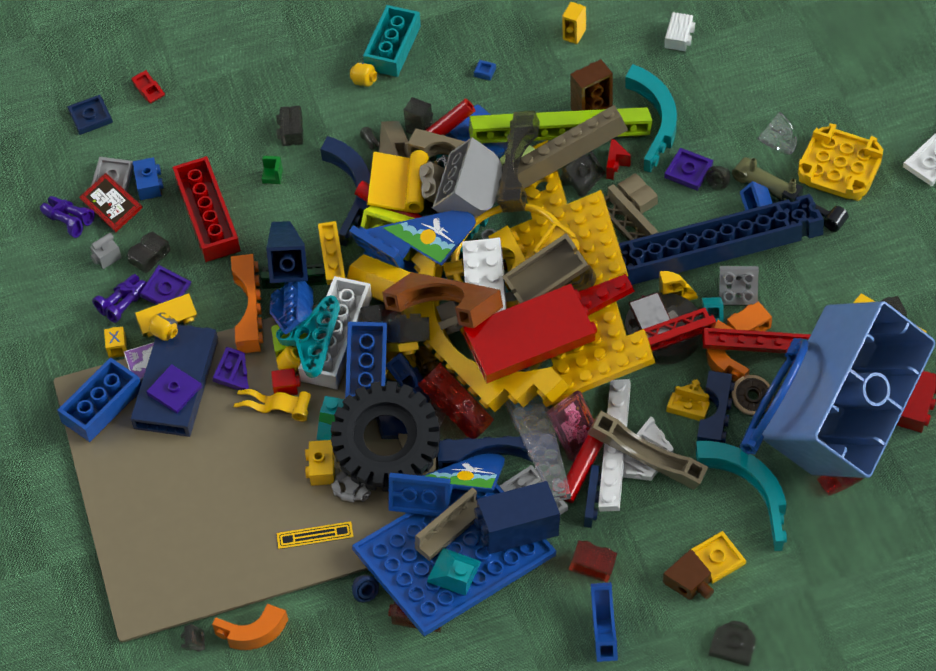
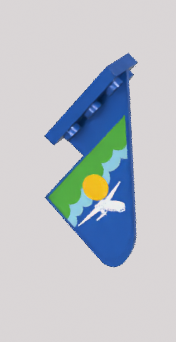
M451 210L370 229L357 228L353 225L349 232L358 246L386 263L404 270L406 265L403 259L411 248L442 266L474 228L476 220L469 212Z
M481 454L423 476L390 473L389 511L439 516L450 507V497L453 489L470 490L473 487L476 491L493 493L505 464V458L499 454Z

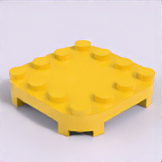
M829 123V126L821 127L820 129L816 127L807 149L799 161V182L824 192L859 201L871 187L881 165L884 149L877 142V138L871 136L870 139L837 130L836 124Z

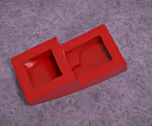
M147 70L131 78L134 86L150 104L165 96L156 80L152 79Z

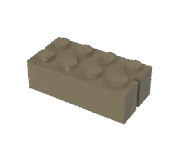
M565 233L502 277L517 300L523 303L561 288L588 270L589 265L579 250H577L568 234Z

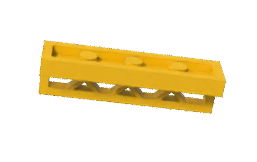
M336 221L318 224L327 285H331L334 276L345 278Z

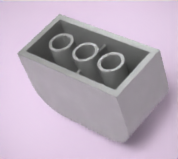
M473 137L451 151L432 208L439 213L451 210L469 212L474 218L492 208L497 200L496 195L501 186L500 181L503 174L502 164L497 155Z

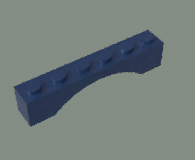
M543 434L538 436L523 435L519 437L504 436L499 438L484 437L480 439L440 440L438 452L439 469L481 454L517 456L531 461L537 466L558 465L557 435Z

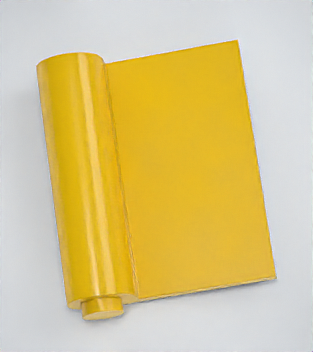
M422 150L412 152L410 158L373 152L367 205L410 213H420L423 211L425 199L421 192L422 181L419 176L420 166L428 163L429 155Z

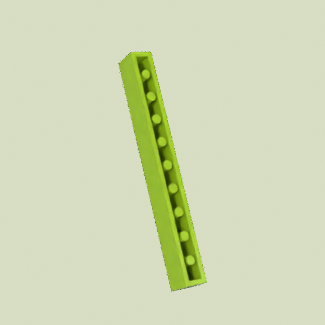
M648 107L617 109L628 128L626 132L617 137L650 135L652 118ZM606 109L470 116L468 131L470 138L473 137L480 143L553 140Z

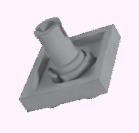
M720 266L719 297L722 298L723 305H753L758 301V266Z

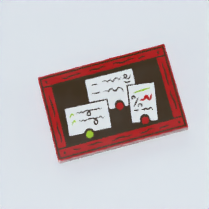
M107 173L102 175L79 197L115 232L120 230L143 208Z

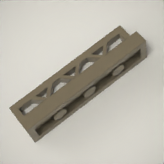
M614 184L608 187V195L604 198L606 203L610 201L614 205L613 209L608 208L612 224L628 241L658 233L655 227ZM615 214L623 215L625 220H616L614 218ZM626 226L634 227L636 233L627 232Z
M472 487L415 535V549L427 560L433 559L441 552L442 548L447 547L474 524V519H476L474 508L477 507V491Z

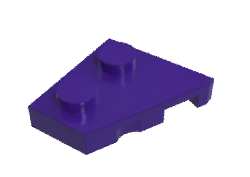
M226 347L213 376V382L236 390L249 389L245 353Z

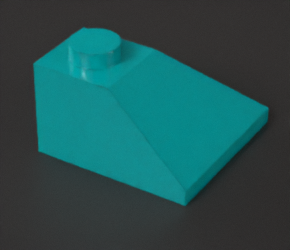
M442 548L427 582L466 596L481 561Z

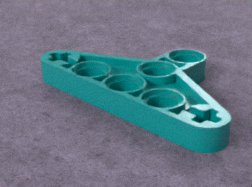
M332 295L325 297L311 312L310 316L300 326L290 332L289 337L281 338L285 334L281 328L276 332V337L281 345L297 346L302 368L309 378H315L322 372L340 310L337 298ZM325 318H331L328 323H322ZM308 333L306 338L299 339L301 334ZM320 334H326L323 339H317ZM315 350H322L318 355H312Z

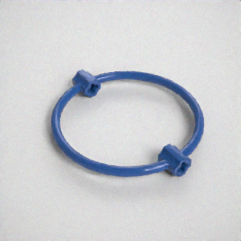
M793 338L785 354L787 359L763 397L739 446L744 453L748 455H755L764 438L762 433L779 408L805 358L809 347L807 339ZM787 374V376H786L784 382L782 383V385H781L779 391L777 392V394H776L774 400L772 401L771 405L769 406L768 410L766 411L765 415L763 416V414H764V412H765L767 406L769 405V403H770L772 397L774 396L776 390L778 389L779 385L781 384L783 378H784L785 375Z

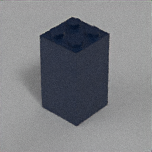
M547 481L477 499V507L474 508L476 516L474 524L476 530H480L482 546L487 548L489 554L559 536L560 512Z

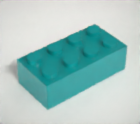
M386 5L363 54L364 63L372 64L377 73L398 77L421 27L420 12Z

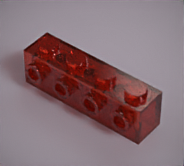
M440 363L418 383L420 388L469 438L476 439L494 421Z

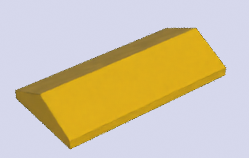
M363 254L349 266L346 279L371 284L372 298L384 302L382 292L411 272Z

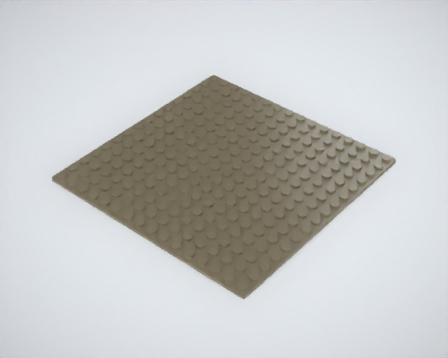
M273 317L262 320L263 329H260V332H263L264 343L260 344L261 351L245 353L249 389L256 390L266 396L274 394L271 371L279 370L271 329L272 326L277 325ZM235 328L217 332L218 344L190 437L133 429L131 416L137 396L91 442H88L65 425L120 642L130 641L368 570L352 550V545L406 513L389 511V491L383 492L382 487H377L376 491L370 489L371 494L364 502L361 500L348 502L341 500L338 496H334L331 484L311 486L310 478H306L305 467L309 466V461H306L305 449H309V441H317L319 415L325 396L345 399L346 368L338 390L301 382V387H297L298 395L292 396L299 397L302 391L311 394L307 409L308 417L304 422L294 420L292 414L281 410L261 413L247 406L235 408L233 407L234 403L245 400L265 404L251 395H238V390L213 382V376L226 347L237 350ZM126 358L117 361L129 370ZM102 365L55 378L54 385L60 407ZM376 418L368 423L364 431V442L371 452L380 456H390L401 450L398 439H381ZM334 455L336 476L342 470L340 469L339 462L337 463ZM339 483L341 493L345 492V485L343 483ZM350 521L352 523L353 537L278 549L276 533Z

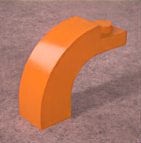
M717 320L715 328L733 329ZM706 349L707 362L712 371L732 374V380L735 382L739 378L749 375V369L731 359L725 350Z
M267 604L260 618L249 625H235L215 618L212 626L219 638H227L230 648L252 650L263 647L276 639L288 622L286 610Z

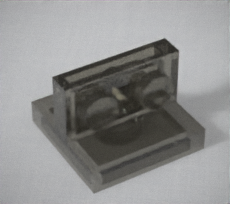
M590 151L561 168L563 172L560 180L562 186L572 185L578 195L582 197L593 188L606 172L593 152Z

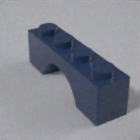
M709 371L706 394L709 395V400L716 405L718 410L711 417L700 420L697 441L726 442L727 432L724 431V426L728 427L730 417L726 413L727 410H731L732 398H729V396L734 391L735 382H732V374Z

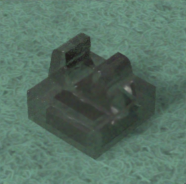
M192 624L184 626L185 632L181 634V638L185 639V643L181 645V648L187 651L196 650L198 652L204 650V630Z

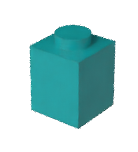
M702 298V308H706L709 316L714 315L716 322L717 320L724 322L722 298Z

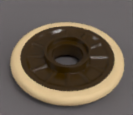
M746 375L739 378L735 382L734 391H732L733 403L744 414L754 416L770 384L764 378L757 375ZM755 391L758 398L756 400L750 399L748 392ZM774 396L772 397L764 413H766L772 401L774 400Z

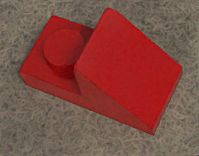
M611 139L606 179L614 180L615 172L618 173L619 166H631V156L615 139Z

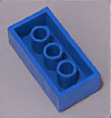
M348 322L345 398L349 394L354 397L356 395L355 390L362 386L366 390L371 388L370 383L380 381L381 386L386 385L387 323Z
M110 357L57 410L61 422L88 442H91L138 395L141 387L140 378Z

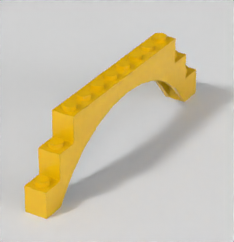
M419 252L411 258L416 264L413 268L419 274L442 278L443 265L440 266ZM439 300L420 303L399 312L404 317L402 322L409 329L413 327L415 329L413 333L420 340L422 338L426 340L423 344L430 351L434 349L436 351L434 355L441 362L444 360L447 362L445 365L447 369L452 370L454 373L457 372L458 376L456 378L464 386L466 384L470 386L467 390L475 398L478 395L481 397L479 402L486 409L490 407L496 412L508 399L515 405L519 403L524 408L537 394L543 400L548 398L553 403L569 388V385L551 367L526 372L517 371L486 384L477 363L460 353L450 341L446 330H441L439 322L442 320L436 308L439 305Z

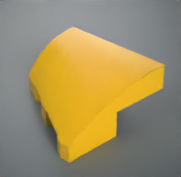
M660 271V299L676 296L680 297L681 302L698 299L697 293L680 275L669 271Z

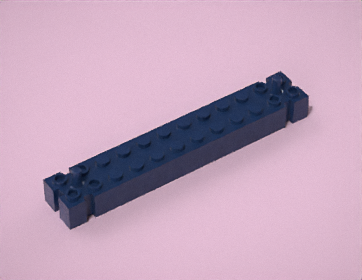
M811 194L796 197L794 202H790L789 199L622 242L619 243V247L628 272L627 277L631 285L659 278L660 271L680 273L802 241L803 236H807L809 239L823 235L824 219L819 209L815 210L816 204Z

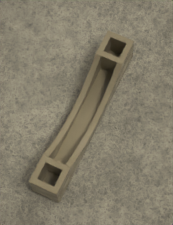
M600 411L588 432V435L693 490L701 484L708 469L706 465L690 457L672 453L646 441L628 429L618 419L603 411Z

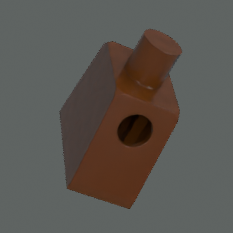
M692 549L663 574V583L689 600L693 599L698 593L705 599L710 598L714 593V589L708 585L711 582V572Z

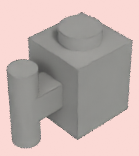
M111 233L95 241L90 247L92 261L96 265L99 264L102 269L122 258L119 247L113 241L114 237Z

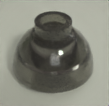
M720 165L710 167L706 172V180L709 186L717 191L725 189L730 182V171Z

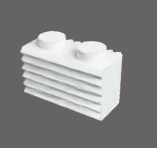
M678 12L672 13L665 36V48L686 51V47L691 45L692 36L690 33H694L696 24L693 22L692 15L679 14Z

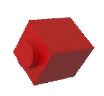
M294 368L271 371L274 394L282 392L291 396L298 395L297 387H301L300 376H296Z

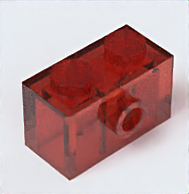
M578 540L569 570L608 583L617 553L606 547L595 546L589 541Z

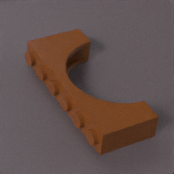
M411 272L382 292L385 308L396 312H401L411 306L429 301L449 300L458 302L460 304L455 307L458 324L475 328L503 308L500 289Z

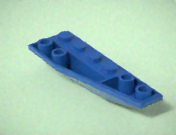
M305 281L285 282L283 288L275 290L270 296V314L285 334L292 332L312 312L313 289Z

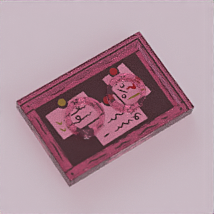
M578 390L547 411L565 453L572 462L576 459L594 422L584 397Z

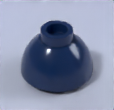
M370 575L356 577L351 588L354 598L361 603L373 600L379 592V582L377 579Z

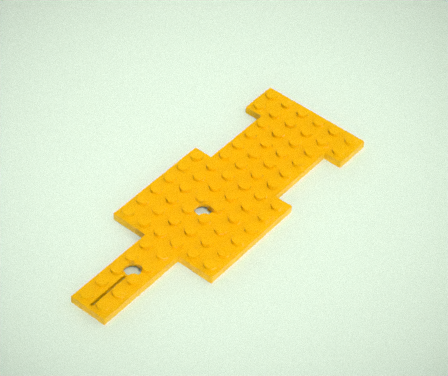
M546 140V141H544V142H542V143H539V144H537V145H535V146H532V147H534L535 149H537L538 147H540V146L544 145L545 143H547L548 140ZM558 170L524 188L528 204L547 210L563 226L576 235L579 242V252L589 265L588 270L564 286L572 284L574 290L577 289L579 292L624 274L628 276L601 190L567 204ZM541 182H548L545 190L539 191L536 189ZM530 212L532 219L510 228L511 232L516 231L520 238L517 242L518 244H523L526 250L524 256L528 255L529 258L535 254L533 252L534 248L552 226L547 219L533 212ZM505 259L508 272L513 267L515 259ZM617 302L588 316L590 322L593 321L597 328L595 341L551 358L553 363L551 368L569 385V388L553 403L548 398L542 399L545 407L655 363L644 329L628 336L626 335Z

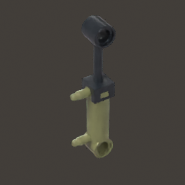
M742 158L732 170V175L738 182L751 183L753 181L768 188L770 195L781 201L789 199L790 202H794L796 197H800L803 194V186L797 184L795 179H791L789 183L757 167L755 158ZM817 204L815 206V210L819 209L821 215L825 217L824 226L832 232H838L849 218L847 211L840 206H834L829 211Z

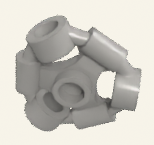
M343 471L339 472L334 477L335 481L331 483L334 496L340 497L343 501L354 502V500H361L364 502L371 494L370 489H367L364 483L356 484L351 480L349 474L346 476ZM339 483H343L345 485V492L341 493Z

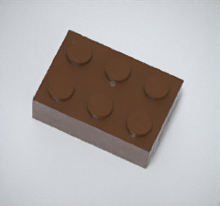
M602 59L592 62L588 66L570 74L571 110H603L613 106V73Z

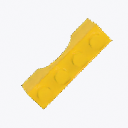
M508 225L488 236L489 239L500 238L503 259H515L511 270L529 258L528 255L524 256L526 250L523 244H518L517 242L520 238L516 231L511 232Z

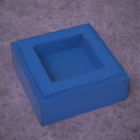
M479 60L474 70V77L491 81L496 70V64Z

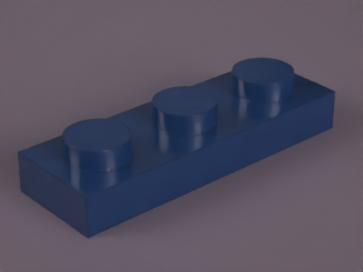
M591 465L584 527L592 528L593 520L597 521L598 509L594 508V505L599 503L600 491L596 490L597 485L600 486L601 474H599V466Z

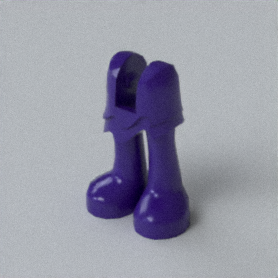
M54 196L48 198L50 205L43 203L40 206L42 214L52 220L65 223L68 234L74 238L81 235L83 224L89 226L95 218L93 210L73 206L72 202Z
M133 274L113 289L114 293L105 299L98 295L92 299V303L103 316L107 315L111 322L116 323L121 319V314L131 302H136L140 298V292L147 282L144 280L139 281V277ZM121 298L123 299L116 306H114Z

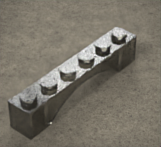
M535 111L514 112L513 119L510 121L511 130L507 136L508 147L505 149V164L502 165L503 175L499 181L500 192L496 198L497 204L500 205L503 212L525 211L527 194L518 179V166L524 151L538 137L540 121Z

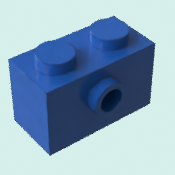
M154 157L133 161L140 200L161 197V189L164 186L162 178H158V175H161L160 165L155 163Z
M752 181L740 191L745 211L773 204L768 188Z

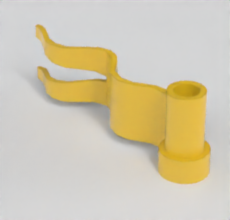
M253 389L238 390L237 392L238 395H251L265 405L245 400L234 403L233 407L235 408L247 406L261 413L281 410L292 414V418L296 421L304 422L307 420V409L311 394L308 392H300L299 397L282 392L266 396Z

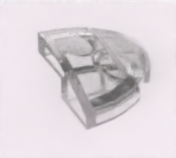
M781 112L776 115L758 137V140L765 145L790 155L795 150L797 138L792 137V130L794 128Z

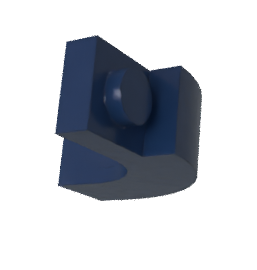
M399 353L386 364V367L401 388L403 384L413 388L415 394L419 391L425 396L427 403L430 401V392L425 380L418 369L412 367L403 353Z

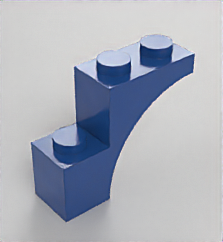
M611 582L590 584L597 662L618 661Z

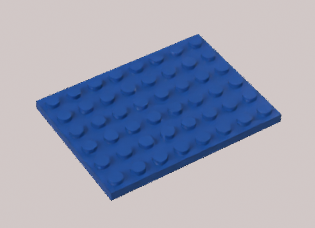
M496 484L493 493L477 491L476 500L504 491ZM453 489L450 497V506L469 490ZM406 513L352 545L354 553L424 637L556 556L557 552L544 539L489 554L487 548L482 546L480 530L477 531L475 524H472L445 547V549L481 561L466 596L428 583L427 579L440 553L429 561L415 549V535L438 516Z

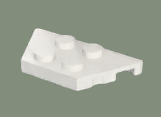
M650 417L637 435L673 453L674 448L665 439L662 430H659L654 418ZM625 454L623 477L651 481L658 473L657 470Z

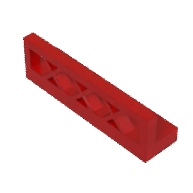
M702 308L650 326L644 330L646 334L652 336L648 340L651 350L654 351L700 335L703 328H715L716 319L714 315L709 316L706 308ZM703 314V319L693 322L696 316ZM679 322L687 323L686 325L675 328L677 323ZM661 328L669 329V331L658 334Z

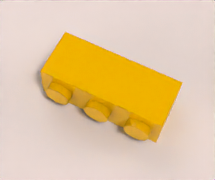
M189 293L135 313L143 337L148 336V338L154 336L150 333L149 321L155 314L165 313L174 318L177 324L183 322L184 325L195 321L194 318L197 317Z

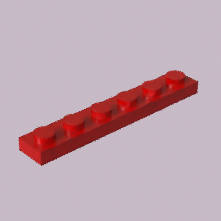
M703 328L702 330L703 348L784 354H786L793 338L808 340L811 334Z

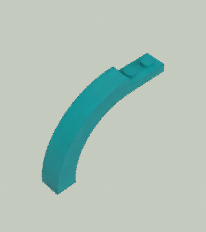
M632 64L625 77V88L642 95L651 102L661 120L660 129L644 158V171L651 172L653 167H656L659 162L660 153H664L666 147L671 148L674 143L677 125L676 105L670 91L660 79L649 71Z
M696 441L695 452L698 462L706 465L708 468L732 472L747 480L757 489L768 509L774 551H783V544L787 543L786 530L782 531L787 504L781 485L771 470L752 454L744 453L738 447L714 441Z

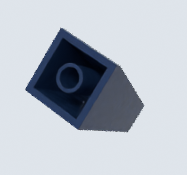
M290 221L271 222L266 247L270 283L308 281L305 244Z

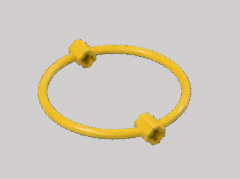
M508 203L493 207L475 218L474 228L495 214L512 210L536 213L547 219L551 224L555 220L559 221L550 212L539 206L527 203ZM461 242L452 253L451 262L444 263L443 267L447 279L463 282L461 276H464L463 259H459L462 247ZM518 300L506 302L507 308L520 304Z

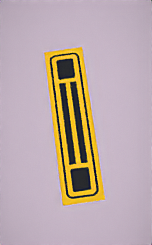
M350 521L276 533L278 549L353 537L352 523Z

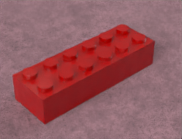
M208 157L173 166L175 180L205 262L240 252L238 236Z

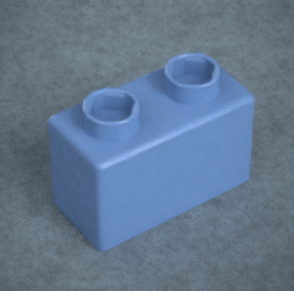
M885 301L831 304L824 308L809 337V347L805 358L779 408L762 433L764 436L763 440L811 475L869 478L872 476L935 347V340Z

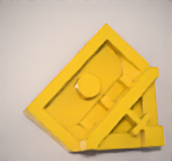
M698 379L683 387L676 386L675 392L672 393L668 402L666 412L700 421L705 419L710 407L709 395L700 387Z

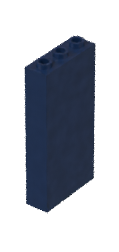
M178 325V332L174 338H170L167 341H162L158 337L155 338L131 416L133 429L191 436L218 344V336L215 329ZM171 364L202 383V388L196 392L178 413L147 395V390Z

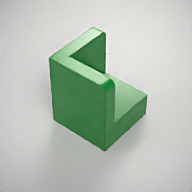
M263 156L262 184H281L283 172L281 157Z

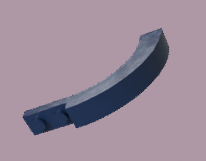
M327 136L320 149L322 161L336 165L344 170L351 177L356 188L363 180L370 184V172L361 156L344 142ZM356 196L353 206L338 233L340 245L346 247L349 241L353 240L349 230L353 225L356 227L360 226L364 209L371 206L367 205V202Z

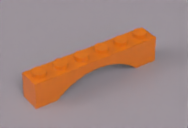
M253 254L231 256L234 283L245 292L248 298L245 314L235 326L236 347L238 351L244 353L260 352V344L264 343L263 332H260V329H263L262 317L259 318V315L262 314L261 303H258V300H261L260 289H257V286H260L259 275H256V272H259V263L254 260Z

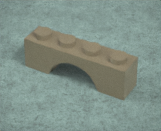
M415 129L407 143L408 156L416 150L425 151L429 157L438 154L449 155L451 151L465 141Z

